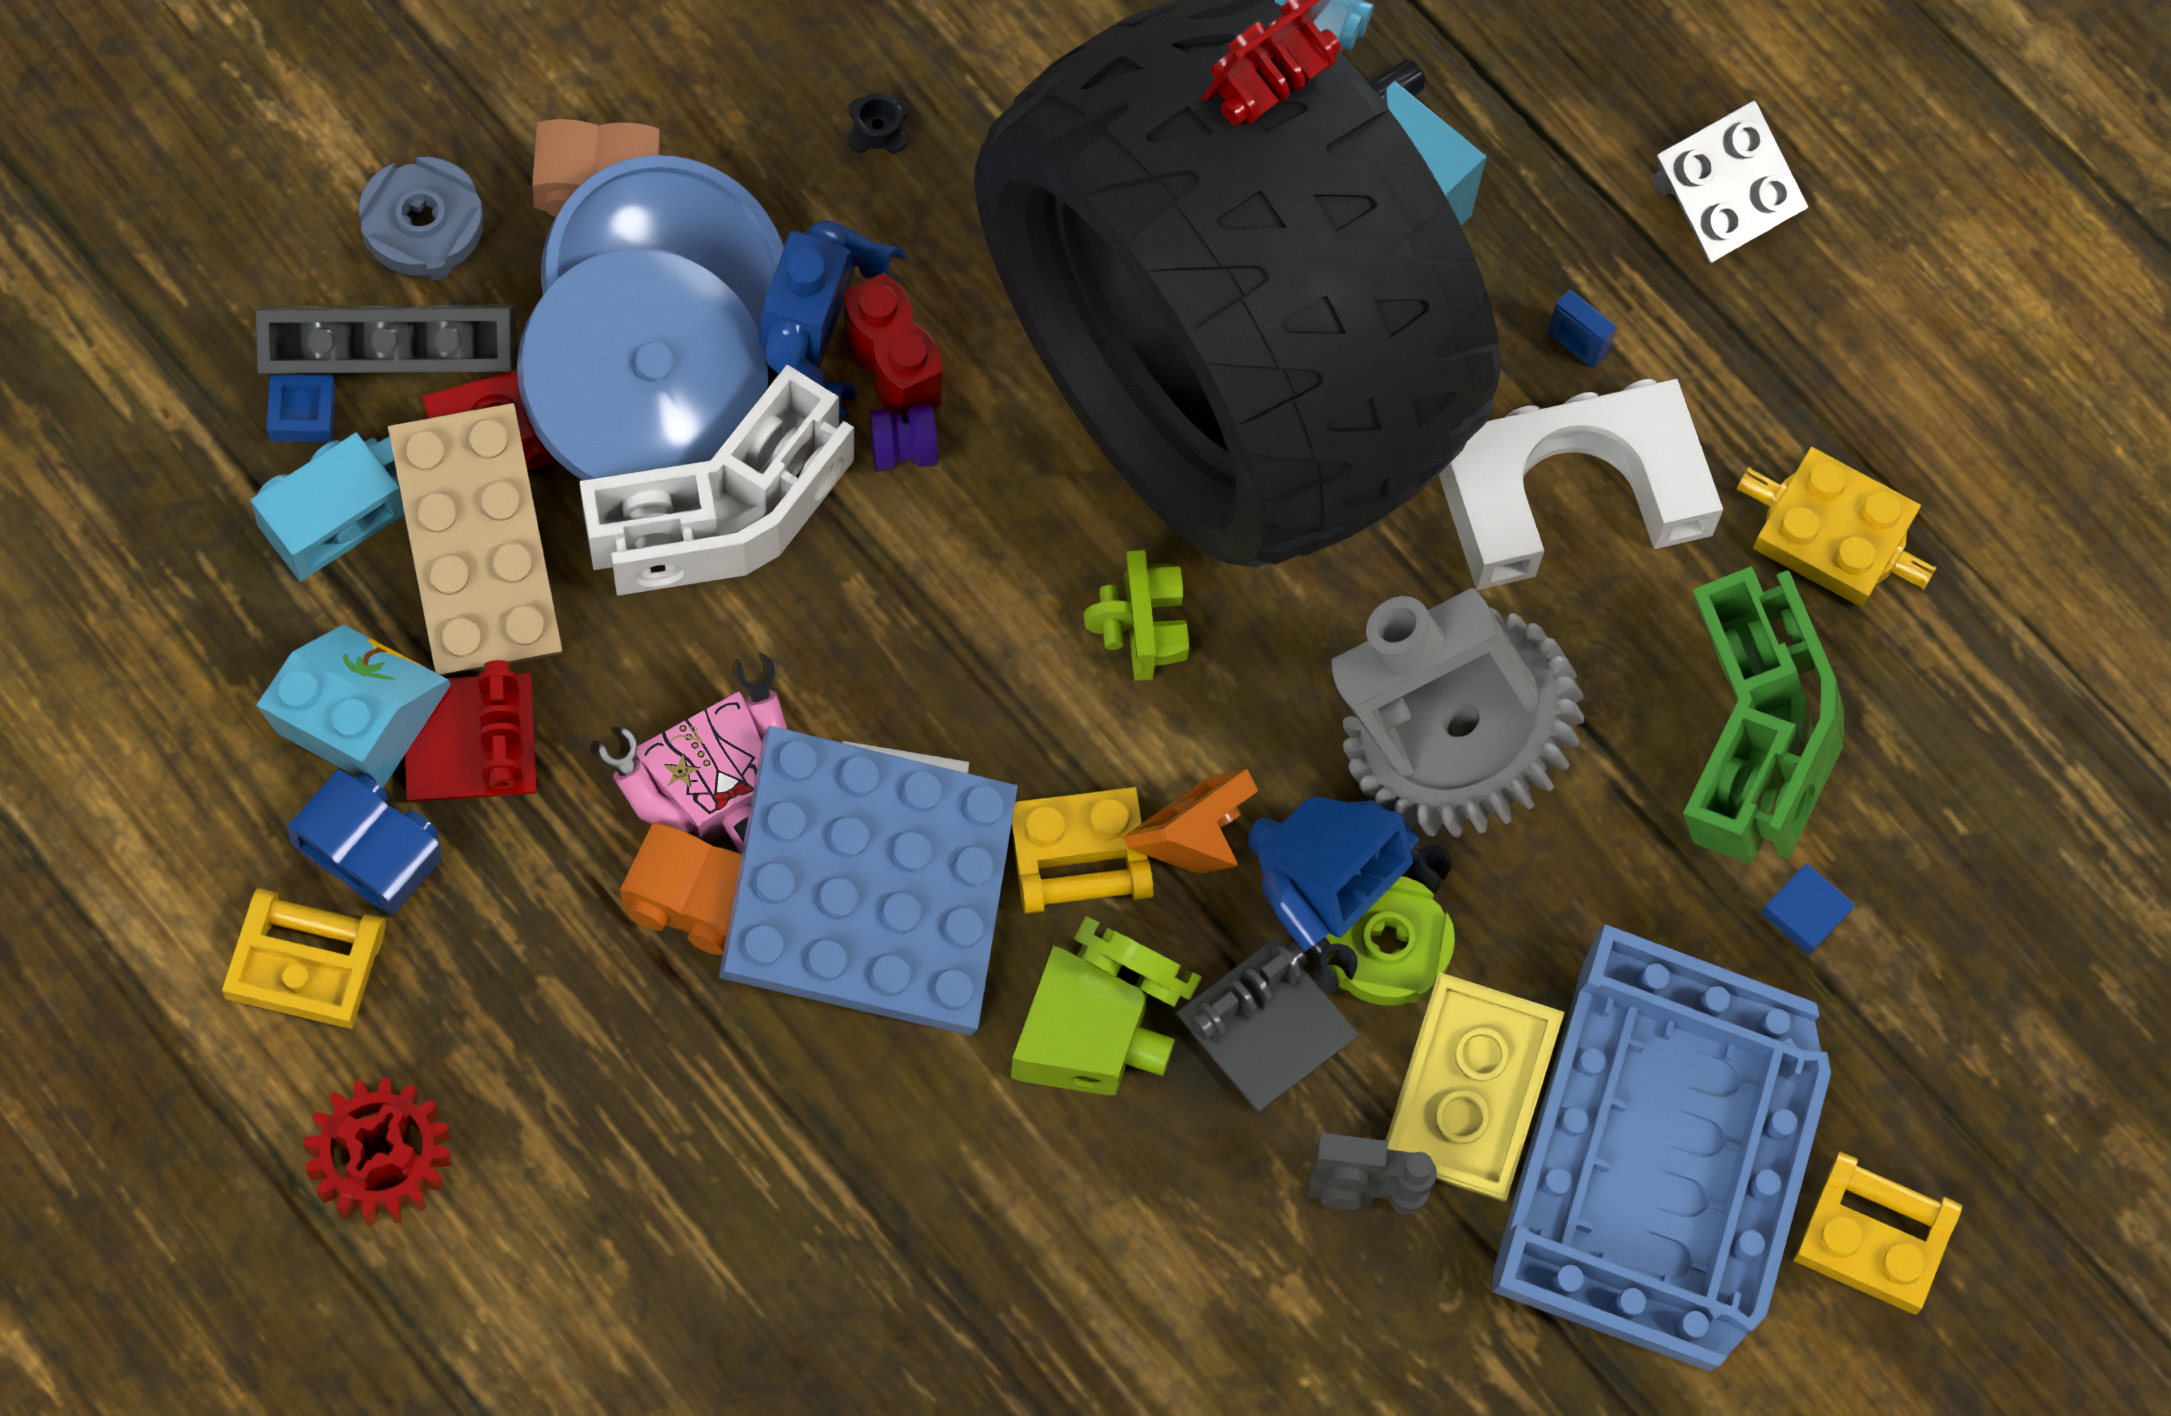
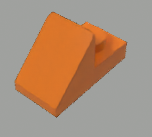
M1247 768L1206 777L1126 834L1123 839L1128 849L1191 872L1203 874L1237 867V861L1220 827L1236 819L1240 815L1237 806L1258 792V789Z

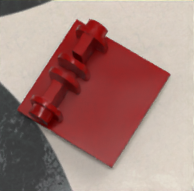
M1289 0L1279 10L1283 15L1273 21L1267 28L1259 21L1246 29L1228 45L1227 48L1230 52L1210 69L1215 80L1202 95L1201 99L1206 102L1219 93L1225 100L1221 103L1222 113L1232 125L1238 126L1244 121L1253 124L1260 116L1276 106L1278 102H1283L1289 98V88L1293 91H1298L1305 86V82L1308 83L1324 70L1332 67L1336 63L1335 55L1341 52V44L1332 31L1324 29L1320 32L1313 23L1330 0Z
M492 660L484 664V672L479 674V676L446 678L450 681L451 686L405 754L407 803L537 794L531 673L516 674L510 671L509 662Z

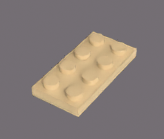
M514 403L388 426L435 673L444 677L484 669V664L492 660H504L512 664L563 654Z

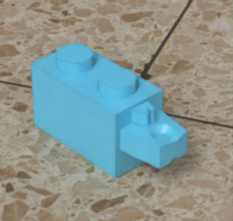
M357 432L342 442L336 440L325 444L313 455L309 463L290 475L281 474L270 479L261 487L258 495L250 500L259 529L300 582L405 515L390 436L380 442H377L375 438L363 441Z

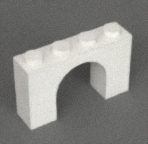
M1653 379L1640 380L1628 385L1623 391L1598 396L1597 393L1593 392L1582 393L1570 398L1562 405L1540 409L1537 406H1524L1513 410L1505 418L1487 421L1467 441L1463 451L1439 474V478L1476 590L1536 577L1544 554V548L1525 494L1523 477L1538 462L1561 453L1574 452L1596 456L1613 465L1625 476L1635 493L1654 549L1713 536L1723 512V507L1678 379L1660 383Z

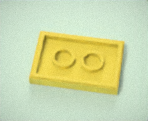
M1438 972L1385 1140L1388 1141L1387 1149L1414 1153L1424 1152L1431 1157L1436 1166V1180L1505 1202L1510 1191L1564 1012Z

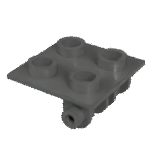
M1277 937L1175 1014L1258 1113L1359 1037V1033L1302 968L1308 963L1302 949L1294 942L1284 947Z

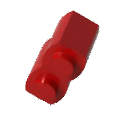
M882 273L845 290L844 331L846 343L856 361L866 370L873 373L874 388L885 409L888 408L894 414L901 413L902 416H905L912 406L932 404V407L935 408L941 405L942 359L939 349L932 337L922 327L913 322L909 299L900 285L891 277Z

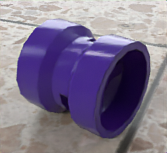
M932 404L912 406L905 416H902L901 413L894 414L888 408L869 410L870 438L875 472L895 470L900 463H906V460L910 459L918 467L938 466L937 436Z

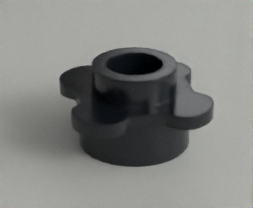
M871 94L866 97L857 98L850 103L848 113L853 119V130L848 134L847 139L851 149L859 153L866 152L869 148L886 149L892 154L899 153L907 146V135L902 131L903 120L908 116V107L902 100L884 94ZM873 123H882L884 126L881 129H875L872 125Z

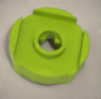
M1401 876L1341 938L1331 934L1326 936L1331 945H1347L1354 950L1357 956V970L1352 980L1345 975L1340 967L1329 965L1330 969L1336 973L1339 979L1338 987L1340 989L1349 991L1352 995L1366 1002L1384 1006L1417 1003L1424 1000L1430 994L1438 972L1445 974L1454 950L1455 934L1453 923L1448 913L1444 914L1441 906L1433 900L1434 894L1427 887L1413 879ZM1384 926H1391L1396 928V938L1400 941H1405L1406 947L1404 949H1395L1393 954L1383 953L1377 944L1372 943L1371 935L1379 936L1382 934Z
M1085 916L1074 937V940L1083 944L1077 954L1078 957L1114 976H1117L1121 966L1124 965L1140 974L1135 987L1173 1007L1177 1004L1180 996L1188 1000L1191 999L1202 978L1200 975L1186 970L1181 980L1175 978L1181 965L1115 930L1106 928L1102 938L1095 936L1094 933L1099 922Z

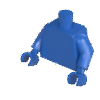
M822 220L814 223L807 229L805 234L796 231L790 232L763 304L759 344L764 347L765 359L773 370L780 374L785 366L789 365L837 395L839 397V418H849V414L842 408L841 399H856L857 390L854 384L842 381H823L824 373L820 370L844 303V291L850 287L855 273V266H859L860 274L864 278L871 279L884 273L898 283L899 279L892 277L889 273V264L892 257L906 260L907 256L902 248L870 242L868 238L835 221Z

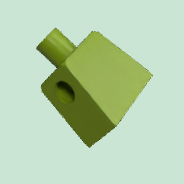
M1053 945L1013 1055L1011 1078L1021 1082L1107 1096L1116 1095L1126 1065L1163 1076L1174 1047L1175 1039L1140 1027L1148 996L1141 989L1069 951Z

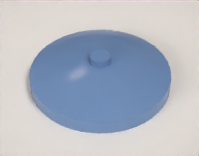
M654 155L627 159L610 165L587 179L566 201L552 223L542 255L541 286L543 295L569 269L596 255L623 249L659 250L691 260L721 279L742 301L753 318L760 334L763 304L784 248L774 224L759 202L744 187L721 171L706 164L676 156Z
M616 250L596 255L569 269L551 285L539 300L525 325L520 340L517 359L518 388L526 416L541 443L562 466L583 481L711 461L768 389V367L765 359V349L759 344L760 334L758 328L742 301L730 287L704 267L686 258L659 250Z

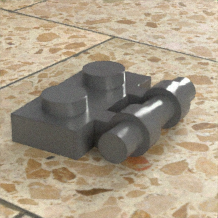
M1321 1132L1308 1173L1306 1197L1320 1198L1322 1205L1336 1210H1356L1361 1207V1204L1372 1205L1374 1198L1389 1199L1392 1207L1398 1214L1404 1216L1415 1214L1421 1211L1427 1203L1430 1190L1433 1188L1437 1176L1436 1166L1431 1157L1424 1152L1414 1153L1387 1149L1388 1141Z

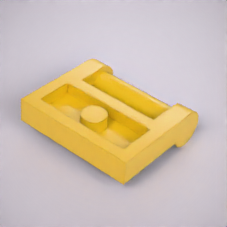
M1136 787L1015 802L1011 834L1024 914L1044 912V905L1130 894L1133 901L1153 898L1152 873L1147 855L1128 849L1123 839L1126 834L1142 824ZM1122 858H1125L1127 869L1048 879H1041L1039 869Z
M257 888L251 899L222 988L224 998L234 1002L353 1029L375 956L382 945L386 919L367 913L363 915L362 919L283 901L279 900L277 892ZM275 925L351 943L353 946L350 956L266 935L271 926Z
M1839 1151L1829 1170L1793 1262L1917 1316L1923 1308L1963 1205L1946 1197H1943L1940 1202L1856 1166L1857 1158ZM1845 1190L1928 1225L1929 1229L1924 1241L1841 1205L1840 1202Z

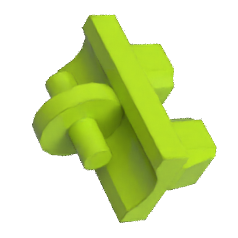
M1145 550L1126 551L1127 571L1123 574L1126 601H1119L1117 586H1102L1099 589L1100 603L1091 605L1083 613L1084 626L1086 630L1092 633L1104 634V644L1108 650L1121 649L1124 646L1122 632L1129 630L1134 681L1153 680L1156 665H1167L1188 659L1189 638L1186 620L1153 622L1152 607L1182 605L1183 583L1181 566L1147 564Z

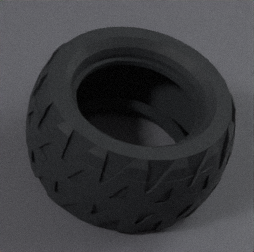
M1176 0L1131 15L1113 24L1055 60L1013 100L1014 104L990 125L986 140L981 145L974 174L976 203L982 229L996 270L1027 336L1070 408L1120 475L1166 524L1200 551L1214 559L1233 565L1255 568L1267 563L1277 565L1298 555L1306 556L1334 545L1374 524L1418 495L1463 451L1467 441L1485 425L1492 411L1494 394L1500 377L1498 331L1482 274L1462 227L1444 192L1401 124L1353 65L1339 52L1335 55L1336 63L1332 67L1324 70L1308 83L1305 82V86L1298 91H1293L1289 88V98L1283 102H1278L1276 106L1260 116L1253 124L1244 121L1238 126H1234L1222 113L1221 103L1225 100L1219 93L1206 102L1201 99L1202 95L1215 80L1210 69L1230 52L1227 48L1228 45L1246 29L1259 21L1267 28L1273 21L1283 15L1279 11L1282 6L1270 0Z

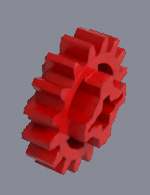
M382 1077L377 1092L368 1093L362 1080L354 1081V1098L347 1101L342 1095L333 1092L329 1095L335 1110L331 1116L325 1113L314 1112L311 1117L314 1126L321 1133V1136L304 1137L303 1145L307 1154L318 1157L305 1164L306 1172L310 1180L324 1179L316 1188L319 1199L323 1203L339 1196L336 1208L340 1217L347 1219L356 1208L362 1209L366 1225L373 1226L378 1217V1212L388 1210L394 1223L402 1222V1205L409 1202L413 1207L422 1211L426 1208V1204L421 1191L425 1187L441 1191L444 1186L442 1176L435 1170V1167H446L452 1163L450 1150L438 1146L450 1139L447 1124L433 1123L439 1115L437 1105L433 1100L424 1102L418 1107L416 1106L419 1096L416 1086L412 1084L405 1087L400 1095H396L393 1093L389 1078ZM372 1113H378V1114H376V1115H372V1116L365 1117V1118H362V1119L357 1120L358 1118H360V1117H362V1116H365V1115H368V1114H372ZM411 1124L422 1137L421 1156L415 1154L414 1148L405 1144L410 1136L409 1128ZM384 1143H388L391 1151L388 1156L383 1153H376L371 1161L368 1160L365 1152L368 1147L373 1150H379ZM335 1147L341 1149L343 1155L351 1158L345 1168L347 1174L344 1179L338 1174L334 1166ZM400 1183L392 1188L377 1191L378 1188Z

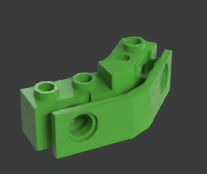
M1752 566L1692 589L1703 624L1737 703L1683 812L1694 844L1750 865L1753 864L1764 839L1774 843L1778 856L1790 859L1841 753L1844 734V708L1836 678L1789 570L1777 574L1780 586L1763 592ZM1779 618L1782 619L1794 645L1787 647L1785 642L1778 644L1772 630V621ZM1810 670H1813L1821 688L1820 718L1812 735L1811 715L1798 676ZM1774 806L1773 815H1771L1770 812Z

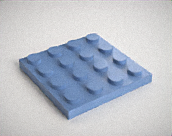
M769 726L763 736L719 978L971 1036L978 1030L1018 785Z

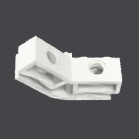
M786 365L711 461L579 481L593 570L613 567L616 593L619 596L745 576L780 556L854 461V427L845 421L839 426V397L791 366ZM665 565V571L651 573L650 567Z

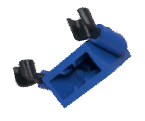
M1318 796L1307 799L1283 823L1267 817L1258 819L1252 826L1248 836V847L1259 858L1263 873L1261 885L1265 897L1279 921L1303 952L1311 949L1317 957L1318 963L1314 971L1315 983L1321 990L1330 994L1337 991L1339 979L1328 965L1340 967L1345 975L1352 980L1357 970L1358 962L1353 949L1343 944L1331 945L1326 936L1331 934L1341 938L1411 865L1413 866L1409 871L1408 878L1423 884L1434 895L1441 885V880L1446 879L1452 868L1451 855L1445 848L1435 845L1422 848L1417 844L1420 837L1405 826L1403 815L1388 810L1385 806L1374 800L1343 802Z

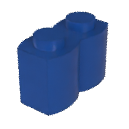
M337 769L288 824L290 842L316 865L342 880L366 902L384 914L393 917L442 860L440 843L435 840L439 833L427 819L417 812L409 810L404 815L385 803L388 799L386 792L370 777L358 773L353 778L342 770Z

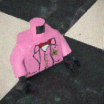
M758 651L759 659L763 664V671L761 676L754 681H747L743 674L741 662L738 659L734 661L732 675L735 681L748 689L750 693L746 702L739 691L637 747L636 740L630 731L612 726L613 734L620 741V750L612 758L607 754L605 747L600 741H592L590 747L592 757L599 763L614 766L616 772L613 778L640 819L650 824L659 823L676 828L706 843H710L728 833L738 851L742 854L764 733L769 726L787 730L777 693L768 689L775 676V667L769 657Z

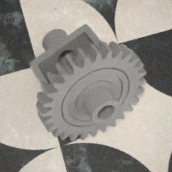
M1470 588L1429 610L1419 600L1412 597L1400 596L1391 598L1380 604L1369 617L1366 626L1368 641L1332 659V671L1336 687L1356 716H1349L1343 720V728L1350 737L1343 742L1344 752L1351 760L1349 763L1350 773L1358 782L1359 788L1369 801L1374 800L1385 806L1388 810L1402 814L1405 826L1411 830L1419 823L1428 836L1434 837L1444 822V825L1453 837H1460L1466 819H1470L1479 834L1486 832L1488 814L1493 811L1505 824L1511 822L1510 803L1515 800L1528 810L1533 808L1535 805L1529 789L1535 786L1550 792L1554 785L1545 771L1547 768L1567 770L1570 764L1559 749L1578 747L1580 740L1571 726L1584 723V715L1576 702L1584 699L1583 693L1574 680L1577 674L1558 643L1552 638H1547L1542 628L1537 624L1531 623L1526 626L1521 616L1515 613L1508 615L1506 622H1504L1499 612L1489 608L1485 600L1474 588Z

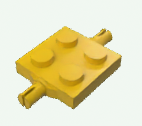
M1812 446L1797 472L1785 479L1782 485L1749 467L1737 487V491H1741L1769 506L1766 524L1758 535L1752 549L1861 608L1866 604L1875 586L1886 579L1891 572L1924 590L1937 568L1903 551L1906 546L1907 531L1921 507L1920 504Z

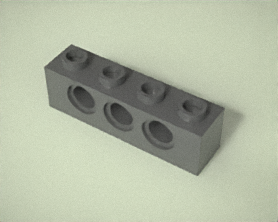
M516 304L266 306L256 310L258 373L512 371L517 367Z

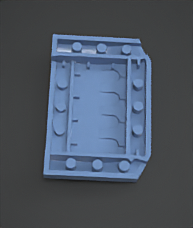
M1604 924L1597 931L1580 971L1494 1265L1492 1292L1705 1371L1712 1372L1727 1359L1729 1353L1767 1316L1831 1076L1827 1052H1821L1815 1021L1820 1017L1817 1003Z

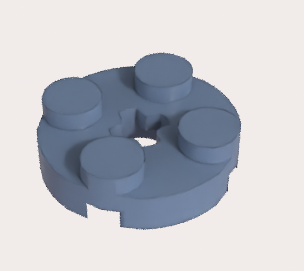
M435 157L415 158L416 164H406L397 169L395 163L382 168L367 183L359 201V217L364 245L378 262L395 272L410 276H421L431 281L447 277L453 267L461 264L471 255L482 235V205L472 180L458 166ZM425 206L433 209L432 218L434 221L426 226H413L411 219L406 215L410 210L420 213L424 210Z

